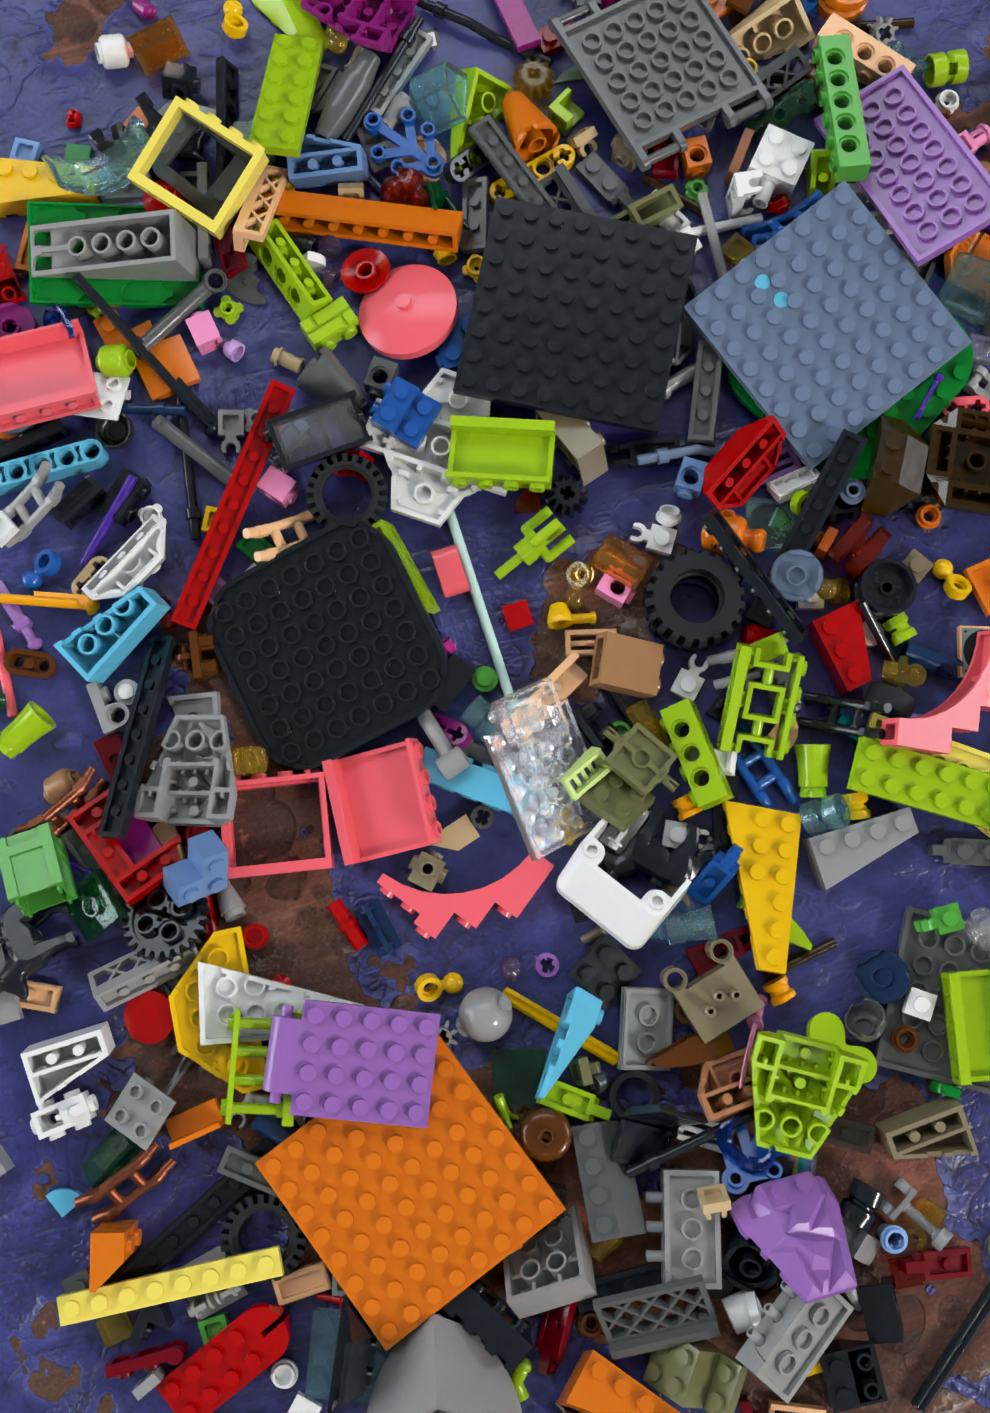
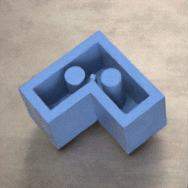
M210 830L188 839L187 859L163 867V887L178 908L227 888L228 849L216 833Z

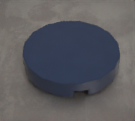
M875 950L867 953L859 960L855 982L858 990L865 998H870L880 1004H891L899 1001L907 993L910 986V971L906 962L899 955L887 950Z

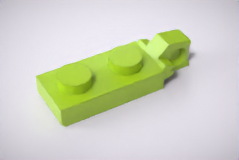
M558 1080L544 1099L536 1100L537 1104L553 1108L584 1122L593 1123L594 1117L609 1121L612 1110L599 1106L600 1099L596 1095Z

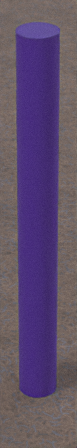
M128 474L80 559L79 564L85 567L96 555L115 521V515L138 480L137 477Z

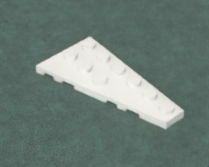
M198 961L200 1045L232 1043V1031H227L228 1015L234 1014L235 1007H240V1017L272 1018V1015H281L282 1005L294 1006L293 1010H301L303 1017L305 999L364 1005ZM239 1028L238 1043L269 1040L270 1030Z

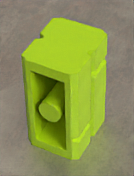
M343 296L299 322L303 334L318 355L320 354L319 350L323 346L327 345L333 350L337 346L336 343L344 338L346 340L353 338L358 333V329H360L357 316Z

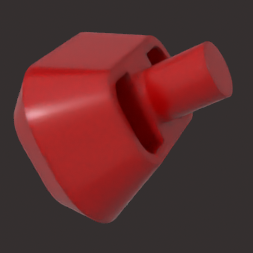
M69 109L66 117V126L70 129H77L81 125V112Z

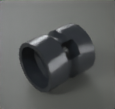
M854 1177L847 1189L849 1197L843 1198L839 1205L841 1216L860 1228L869 1231L876 1218L873 1212L874 1210L881 1209L886 1196Z

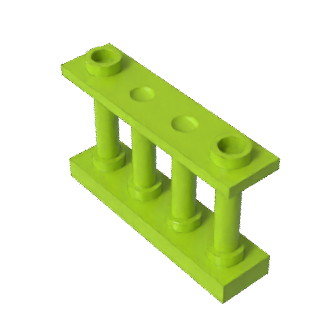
M235 1007L234 1014L228 1015L227 1031H232L227 1099H221L220 1116H225V1124L231 1125L232 1114L276 1115V1118H281L282 1126L293 1127L294 1115H289L292 1094H283V1099L280 1103L233 1102L234 1085L263 1086L264 1075L236 1074L237 1057L267 1058L268 1046L238 1045L239 1028L271 1030L272 1018L240 1017L241 1009L240 1007ZM293 1010L292 1017L302 1018V1011Z

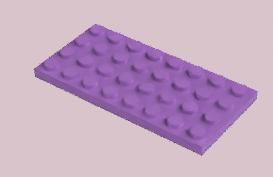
M902 64L860 90L859 94L871 167L866 180L855 182L917 267L989 226V173L907 68ZM823 114L814 118V125L826 141L827 129H823Z

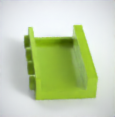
M450 415L452 431L448 471H445V478L448 484L457 488L477 485L480 489H492L493 486L503 487V489L508 491L529 488L530 491L538 493L544 492L545 489L551 490L557 430L555 421Z
M990 969L940 972L952 1082L959 1085H972V1082L990 1081Z

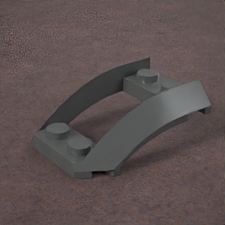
M184 113L154 161L152 168L155 175L174 187L177 192L195 207L214 220L252 156ZM198 128L210 135L235 156L205 195L169 167L170 163Z

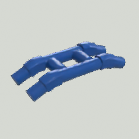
M816 189L808 198L806 197L801 203L784 214L777 215L760 223L742 225L741 234L753 235V245L764 244L784 228L783 223L792 219L795 220L824 195L819 189Z
M746 722L741 723L737 727L740 732L751 733V728ZM747 741L754 751L742 759L739 753H737L736 770L753 793L759 806L774 809L768 795L762 790L774 781H776L788 803H796L798 797L787 777L784 776L772 757L767 758L764 756V745L758 742ZM761 759L769 772L756 780L747 767Z

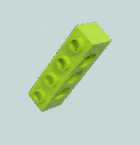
M277 218L272 219L264 242L249 240V246L301 321L332 302L333 298ZM256 224L254 231H260L258 224Z
M686 698L660 710L663 718L660 719L661 727L665 734L669 733L672 741L669 743V746L678 755L681 763L679 772L685 782L688 781L690 785L689 797L693 805H698V808L707 810L734 798L695 702ZM688 725V735L680 737L681 728ZM698 749L699 757L691 762L689 759L691 751ZM703 773H708V783L701 786L699 783L700 776Z

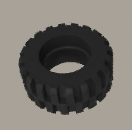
M694 548L686 549L684 553L677 551L671 554L670 558H665L660 562L652 573L644 590L645 619L651 623L649 628L653 633L657 632L661 636L659 640L663 643L668 641L673 644L672 648L677 650L686 648L687 652H695L697 649L704 651L723 642L742 620L741 615L746 608V602H744V597L747 595L746 587H741L742 577L733 572L734 565L730 561L727 564L722 561L723 556L716 553L715 556L709 554L708 549L703 548L700 552H695ZM688 578L698 579L712 588L717 598L718 607L711 619L704 623H692L684 620L674 611L670 602V594L674 585L680 580Z

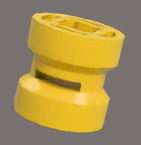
M858 792L841 795L842 804L847 805L846 811L843 813L844 821L871 818L870 810L867 808V805H864L869 800L867 794Z

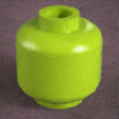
M125 344L104 345L98 351L95 364L97 369L107 379L109 377L124 378L129 377L135 369L136 356Z

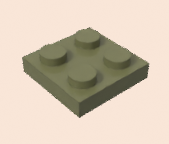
M611 770L582 796L580 804L624 833L654 803L655 796L648 792L643 797Z

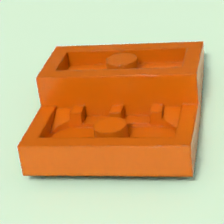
M180 334L160 341L150 350L176 380L180 377L187 386L200 383V376ZM136 357V368L152 403L174 396L175 393L143 358L140 360Z

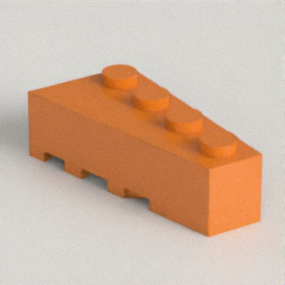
M595 1350L583 1351L556 1402L578 1410L581 1413H680Z

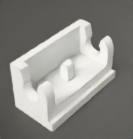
M762 169L734 173L725 197L729 219L753 213V208L743 209V205L745 202L753 201L754 195L761 192L762 186L757 185L763 177Z

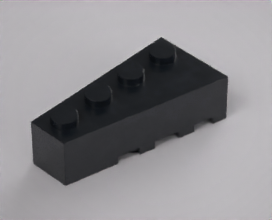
M477 1279L444 1305L442 1309L452 1318L457 1314L460 1317L459 1323L470 1336L478 1334L481 1337L482 1344L485 1346L484 1349L492 1357L499 1354L506 1361L504 1368L512 1374L533 1347L531 1329L529 1328L530 1323L525 1318L519 1319L517 1315H513L508 1310V1304L499 1296L493 1298L486 1292V1285Z

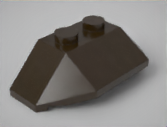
M883 415L879 416L865 483V496L860 507L861 513L886 518L920 495L929 445L905 420Z

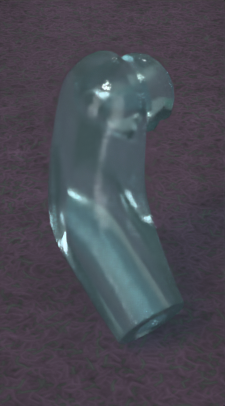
M893 41L888 46L916 64L912 74H925L928 71L929 62L904 52L902 41Z

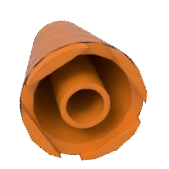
M511 91L505 95L501 107L510 143L525 164L555 148L560 139L557 126L521 91Z

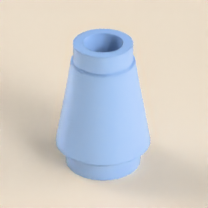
M886 1223L878 1227L877 1234L882 1247L887 1252L898 1254L905 1250L908 1244V1236L903 1228Z

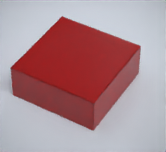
M526 599L501 607L509 633L534 625Z

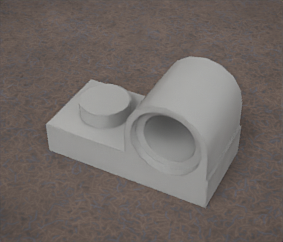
M96 681L87 684L86 687L103 733L110 735L126 730L131 708L119 702L110 704L109 701L112 700L107 686L103 687L102 684ZM124 710V720L117 723L115 721L116 713Z

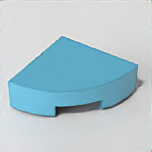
M58 1188L47 1194L46 1198L61 1217H64L75 1207L74 1199L83 1195V1193L76 1189Z

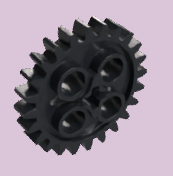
M161 883L131 907L126 904L131 911L122 915L128 921L122 924V927L128 931L124 934V937L130 941L128 945L133 950L136 949L135 952L141 957L145 955L149 961H152L155 957L159 963H162L166 956L170 962H173L174 954L176 953L183 958L184 949L187 948L193 952L191 944L193 942L201 944L202 941L198 937L199 933L207 934L203 924L211 922L207 916H204L211 912L209 907L206 906L209 901L206 897H203L178 908L163 887V883ZM161 899H164L160 906H156ZM188 906V909L180 914L182 908ZM147 911H152V912H155L157 915H155V914H149V913H146V912H147ZM176 922L185 923V924H187V925H186V926H182V925H179V924L176 923ZM153 923V926L151 927V929H149L148 931H145V928H146L149 924ZM177 930L176 935L173 938L168 939L169 935L173 931Z

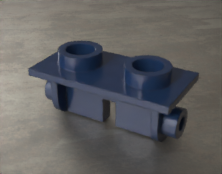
M378 898L354 910L379 958L403 945Z

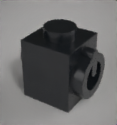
M166 62L161 75L163 99L174 100L175 96H178L184 101L186 98L194 101L195 95L200 94L201 78H197V67L190 66L184 62Z

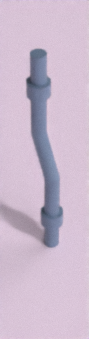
M785 440L782 441V447H781V448H784V447L787 446ZM700 444L673 449L664 447L656 449L655 452L636 455V461L638 465L655 462L658 464L669 463L671 459L692 455L714 457L721 448Z

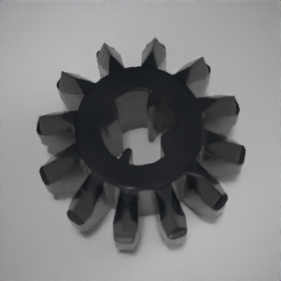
M562 474L559 475V482L552 480L551 490L546 489L545 494L549 496L545 500L546 505H553L551 507L553 513L559 510L560 518H564L565 512H568L570 518H574L575 511L582 513L584 509L582 505L588 503V498L585 497L588 489L580 488L583 484L582 479L573 482L574 475L572 474L568 480H565ZM564 493L570 494L569 500L563 499Z

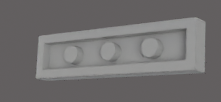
M419 29L416 34V41L411 48L406 50L368 113L376 112L383 118L394 95H398L403 90L432 46L433 37Z

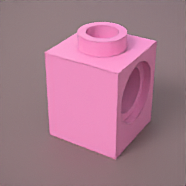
M209 310L204 312L197 311L190 318L185 319L202 356L223 347L224 342Z
M273 465L269 466L256 485L260 493L285 509L289 503L292 505L297 500L300 493L297 481L283 474L282 471L276 469Z
M609 566L597 585L594 594L621 609L624 602L629 605L637 591L633 590L636 581ZM612 584H620L624 592L622 594H615L611 591L610 586Z

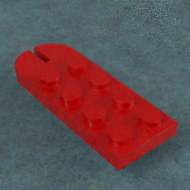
M257 1303L250 1306L166 1374L155 1387L175 1413H212L284 1354L291 1341L290 1313L285 1315L275 1328L263 1332L281 1316L285 1307L268 1303Z

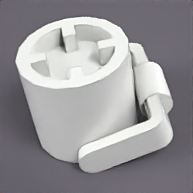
M740 1290L721 1299L737 1335L747 1331L749 1327L753 1326L756 1328L765 1316L755 1291Z

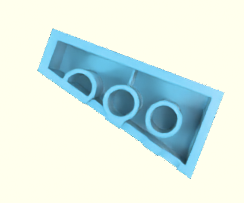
M138 586L112 604L110 609L104 613L97 614L92 618L91 622L84 627L77 628L71 632L72 635L65 640L58 641L53 646L87 682L96 681L104 683L171 607L155 590Z
M425 746L423 763L430 774L431 785L451 793L456 792L458 795L474 802L480 801L483 805L496 811H506L512 817L521 820L532 793L521 782V777L509 772L506 773V776L496 773L497 768L485 763L482 764V767L472 764L473 759L467 757L471 766L452 779L447 780L435 760L440 758L435 748L431 749Z

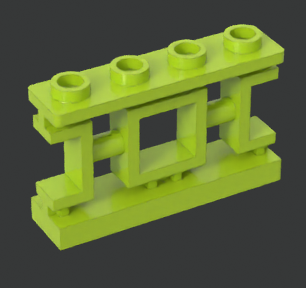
M737 642L716 746L722 751L730 752L733 750L740 753L743 740L764 743L763 754L765 757H773L783 761L784 754H788L790 749L788 735L790 728L793 729L795 725L796 713L793 712L795 702L799 703L802 688L799 687L801 677H804L806 674L807 661H805V656L802 654L787 651L784 654L783 664L760 660L761 647ZM749 661L752 666L764 668L761 682L746 680ZM775 670L790 673L787 689L782 685L772 684ZM754 688L776 692L771 716L749 712ZM740 709L739 716L741 718L753 720L751 733L736 731L734 737ZM764 722L779 725L776 741L772 737L761 735Z

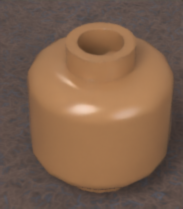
M61 768L47 777L43 782V796L45 800L50 804H54L72 788L81 775L74 769Z

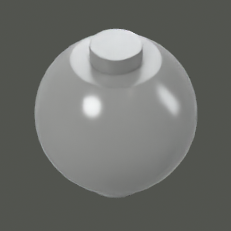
M476 988L463 998L459 1007V1017L455 1021L456 1028L464 1037L469 1036L479 1042L495 1041L501 1038L511 1025L513 1017L512 1003L507 996L495 988Z

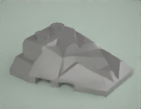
M175 715L161 743L164 749L158 761L153 760L150 769L153 771L146 785L142 783L139 788L133 817L150 822H162L170 826L222 827L223 824L233 821L237 800V788L226 716Z

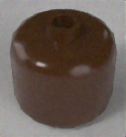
M538 1105L531 1108L523 1116L520 1123V1140L524 1150L530 1157L542 1162H551L561 1158L568 1151L572 1142V1129L565 1114L553 1108Z

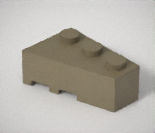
M534 410L536 420L555 421L557 429L555 448L559 447L568 458L565 462L569 468L573 465L576 467L580 479L583 481V487L608 471L604 449L606 442L599 432L594 433L589 421Z
M949 1096L941 1097L874 1123L883 1149L894 1160L928 1158V1156L938 1155L945 1157H954V1155L960 1154L979 1156L963 1107L958 1101Z

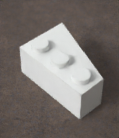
M108 1021L29 1045L20 1054L37 1106L112 1052L116 1046Z

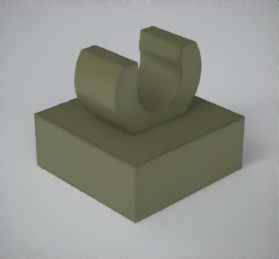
M574 1056L568 1064L573 1085L577 1086L594 1084L592 1074L602 1072L600 1062L588 1061L587 1056Z

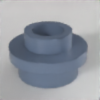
M847 479L839 497L846 504H858L865 496V487L857 479ZM850 487L856 489V495H852L849 492Z

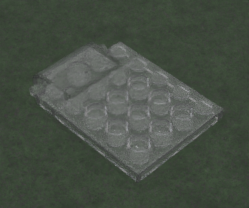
M548 677L493 701L490 705L488 719L491 723L495 724L497 730L483 736L532 861L540 860L589 832L602 819L580 804L582 796L577 801H572L559 780L587 749L568 699L559 700L557 692L561 691L560 683L557 681L552 682L551 678ZM585 767L584 770L586 774L589 776L590 772ZM578 773L577 776L582 783L584 779L582 778L580 773ZM571 779L569 782L574 790H576L578 787L574 780Z

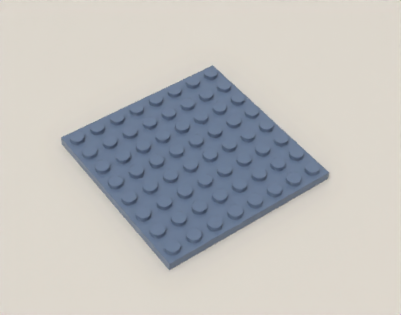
M845 180L683 307V312L765 416H775L786 432L785 441L809 471L831 454L843 429L857 434L972 343ZM764 274L769 277L770 285L767 289L756 288L754 282L758 275ZM778 292H784L788 295L787 306L783 308L777 307L773 301L774 296Z

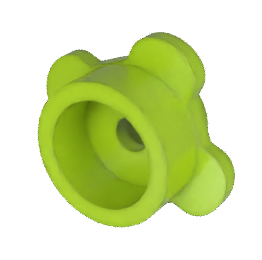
M225 295L221 298L220 305L214 308L213 313L216 318L221 317L228 325H233L239 319L240 313L243 312L244 308L240 302L236 303L231 300L230 296Z

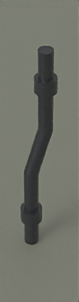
M419 0L416 6L431 12L436 18L441 20L445 18L469 28L495 45L521 55L525 61L530 63L534 61L548 68L553 63L552 57L538 52L536 47L518 53L512 40L499 35L473 18L449 9L447 4L440 1L435 3L431 0Z

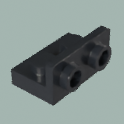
M126 467L122 469L96 508L98 512L106 515L128 474L137 477L138 480L114 517L115 522L123 527L134 520L138 506L149 497L152 484L146 477L139 476Z

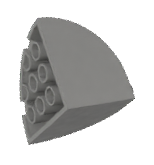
M432 1314V1316L397 1342L389 1353L374 1384L367 1413H522L517 1392L507 1370L497 1355L492 1357L484 1349L485 1346L480 1340L481 1337L478 1335L470 1336L460 1323L444 1318L440 1314Z

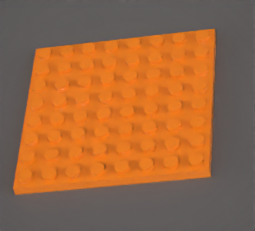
M439 1033L427 1128L314 1117L255 1162V1165L386 1351L566 1210L560 1198Z

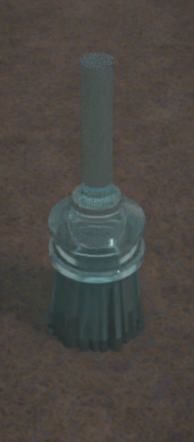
M711 904L684 913H680L679 910L676 913L669 914L649 939L660 937V940L666 939L671 946H675V944L680 943L687 944V941L718 938ZM608 936L615 945H622L613 936Z

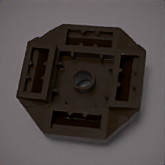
M958 407L933 423L929 428L927 443L929 451L923 478L941 508L990 517V412ZM970 459L976 461L978 468L970 464Z

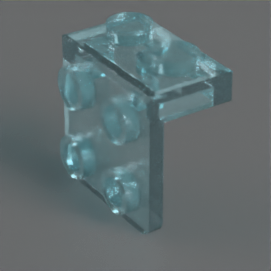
M960 252L957 255L937 296L952 316L962 317L964 321L973 325L977 323L985 325L989 318L990 261L966 252Z

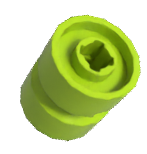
M965 49L950 50L946 54L944 52L930 53L925 57L923 75L928 88L941 87L946 83L948 85L961 84L967 80L969 58Z

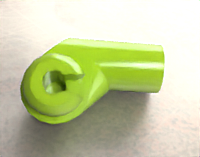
M524 1357L512 1374L508 1373L517 1392L519 1402L529 1398L524 1380L527 1373L531 1372L532 1364L526 1357Z

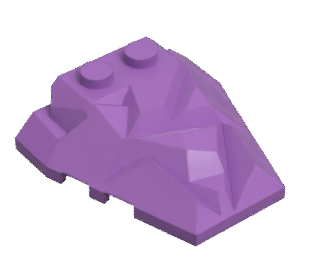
M810 1171L759 1184L755 1187L752 1194L742 1196L731 1204L732 1210H729L740 1234L746 1240L751 1238L761 1249L760 1255L764 1260L770 1259L781 1271L779 1276L805 1304L856 1289L857 1281L839 1202L826 1179L820 1176H813Z

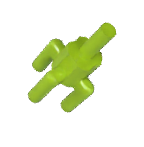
M545 506L521 526V532L525 537L513 546L517 553L494 571L500 580L523 561L530 566L538 558L542 557L545 562L550 563L576 542L568 534L550 550L548 549L547 545L566 530L563 524L555 518L538 533L534 531L538 525L553 514L548 506Z

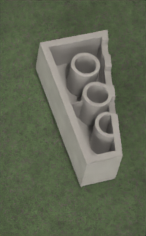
M906 807L802 839L818 889L827 890L919 833L911 808Z

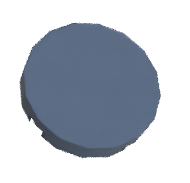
M802 549L789 550L781 554L774 561L770 571V580L785 600L802 602L813 597L820 589L823 581V568L819 560L812 553Z

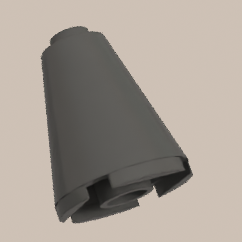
M327 345L323 346L319 350L321 355L318 358L313 357L297 378L298 382L294 385L321 401L355 390L357 394L355 399L361 411L367 404L364 400L366 394L334 352Z

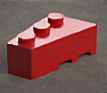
M859 599L812 621L806 626L809 630L808 634L840 696L872 681L862 616L856 604Z

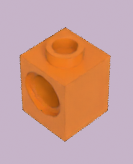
M705 135L686 139L688 150L679 154L685 180L692 178L702 179L709 175L713 162ZM691 158H697L700 161L695 162Z

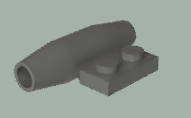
M364 49L343 74L339 68L321 63L310 109L311 114L318 116L321 113L314 132L316 137L329 140L330 138L337 139L350 124L370 91L380 65V58L374 52Z

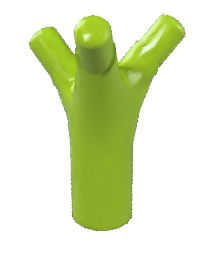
M498 1093L493 1098L499 1116L508 1129L511 1130L513 1126L510 1119L518 1121L520 1117L510 1111L504 1094Z

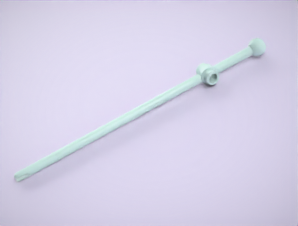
M453 511L447 518V522L459 553L470 593L504 694V700L498 701V708L502 716L510 715L525 700L523 694L516 696L513 692L455 511ZM527 738L520 745L525 759L522 768L527 776H533L542 772L543 764L540 759L534 756L529 738Z

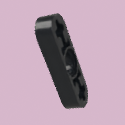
M474 142L445 163L443 174L449 183L457 184L465 181L490 161L476 142ZM470 152H473L477 158L475 166L469 161ZM462 165L463 169L459 170L455 175L454 170L456 167Z

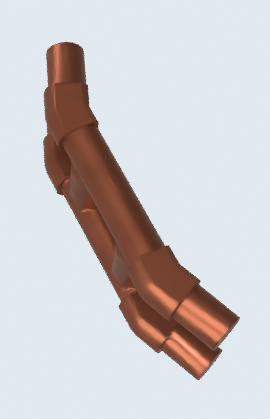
M87 766L83 775L79 777L68 792L42 814L28 820L27 823L17 826V833L36 828L38 825L50 821L53 824L51 825L52 831L58 837L70 825L66 817L102 794L108 781L99 777L93 788L89 790L82 800L79 796H82L88 790L97 772L93 767ZM70 803L74 806L63 817L58 815Z
M153 1140L147 1151L141 1150L131 1159V1162L102 1184L76 1197L74 1204L77 1208L92 1205L104 1198L106 1194L113 1203L104 1207L103 1210L92 1214L91 1219L94 1224L109 1221L120 1215L125 1208L150 1189L162 1183L177 1163L169 1156L160 1167L158 1166L146 1178L139 1170L151 1160V1157L160 1148ZM129 1177L137 1186L126 1195H123L116 1186Z

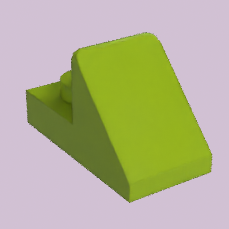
M826 148L811 149L810 168H805L807 198L816 189H819L825 196L835 188L834 172L831 173L829 170L831 153Z

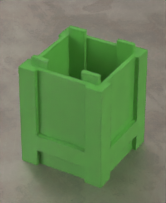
M48 822L10 837L0 838V869L7 899L10 903H15L21 908L24 916L32 918V914L66 901L72 904V900L78 898L65 843L61 837L58 838L53 833L52 827Z

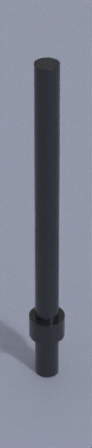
M416 15L408 29H404L400 35L399 44L341 136V141L350 142L364 117L370 111L406 50L411 48L416 41V34L424 23V19L421 16Z
M175 394L176 405H185ZM188 414L186 416H177L178 428L190 437ZM181 450L187 501L185 516L186 521H189L190 538L192 541L201 540L199 521L202 518L201 509L197 506L193 460Z
M754 1107L656 1154L652 1152L643 1156L644 1160L625 1168L628 1178L631 1179L647 1170L652 1172L661 1168L660 1164L753 1121Z

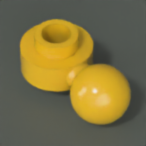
M227 0L223 5L225 16L222 29L232 39L244 38L248 29V22L242 16L243 7L238 0Z
M939 559L935 561L932 573L936 578L945 580L943 589L946 595L954 600H964L972 591L970 581L960 574H953V565L949 560Z
M455 972L446 974L442 980L433 973H425L418 977L414 984V989L422 1001L432 1002L440 997L443 990L450 994L460 992L464 982L461 975Z

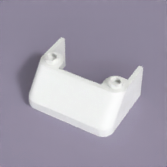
M602 818L580 843L558 876L556 888L560 895L625 947L633 950L639 949L648 941L683 898L692 881L687 878L672 898L665 892L654 889L648 891L640 900L598 867L605 855L604 846L598 840L605 832L608 824Z

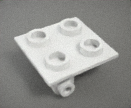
M94 372L102 408L74 415L118 421L123 402L131 398V390H127L131 378L109 377L107 379L102 373Z

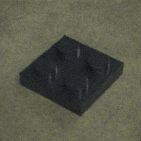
M602 933L569 968L567 973L585 991L603 1001L602 1007L606 1010L621 994V986H628L642 970Z

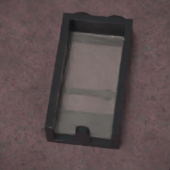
M352 390L266 420V428L262 429L267 445L270 443L273 445L275 453L271 454L276 469L281 468L283 474H286L287 472L327 459L332 455H338L371 444L373 437L368 434L365 426V416L359 410L356 402V391Z

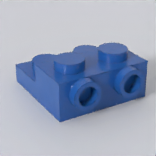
M470 314L457 318L455 327L449 337L436 348L437 354L434 355L438 370L443 367L457 372Z
M396 376L394 381L388 380L382 391V394L385 396L381 403L376 401L373 404L369 413L372 416L371 423L378 430L418 450L440 413L442 403L420 392L419 387Z

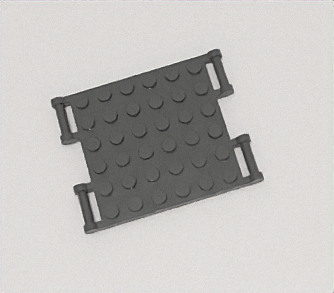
M586 0L584 5L559 17L555 15L547 20L550 31L553 34L555 33L637 160V165L642 172L649 170L651 165L677 152L681 154L687 151L688 144L681 132L719 113L723 118L725 127L731 129L737 125V122L761 110L767 111L773 108L774 103L771 95L707 0H621L602 10L595 0ZM588 15V17H586V18H584V19H582V20H580V21H577V22H575V23H573V24H571V25H569V26H567V27L564 28L565 25H567V24H569V23H571V22H573V21H575V20H577V19H579V18H582V17ZM754 96H757L759 99L736 112H733L731 109ZM669 138L673 141V143L649 155L645 153V150Z

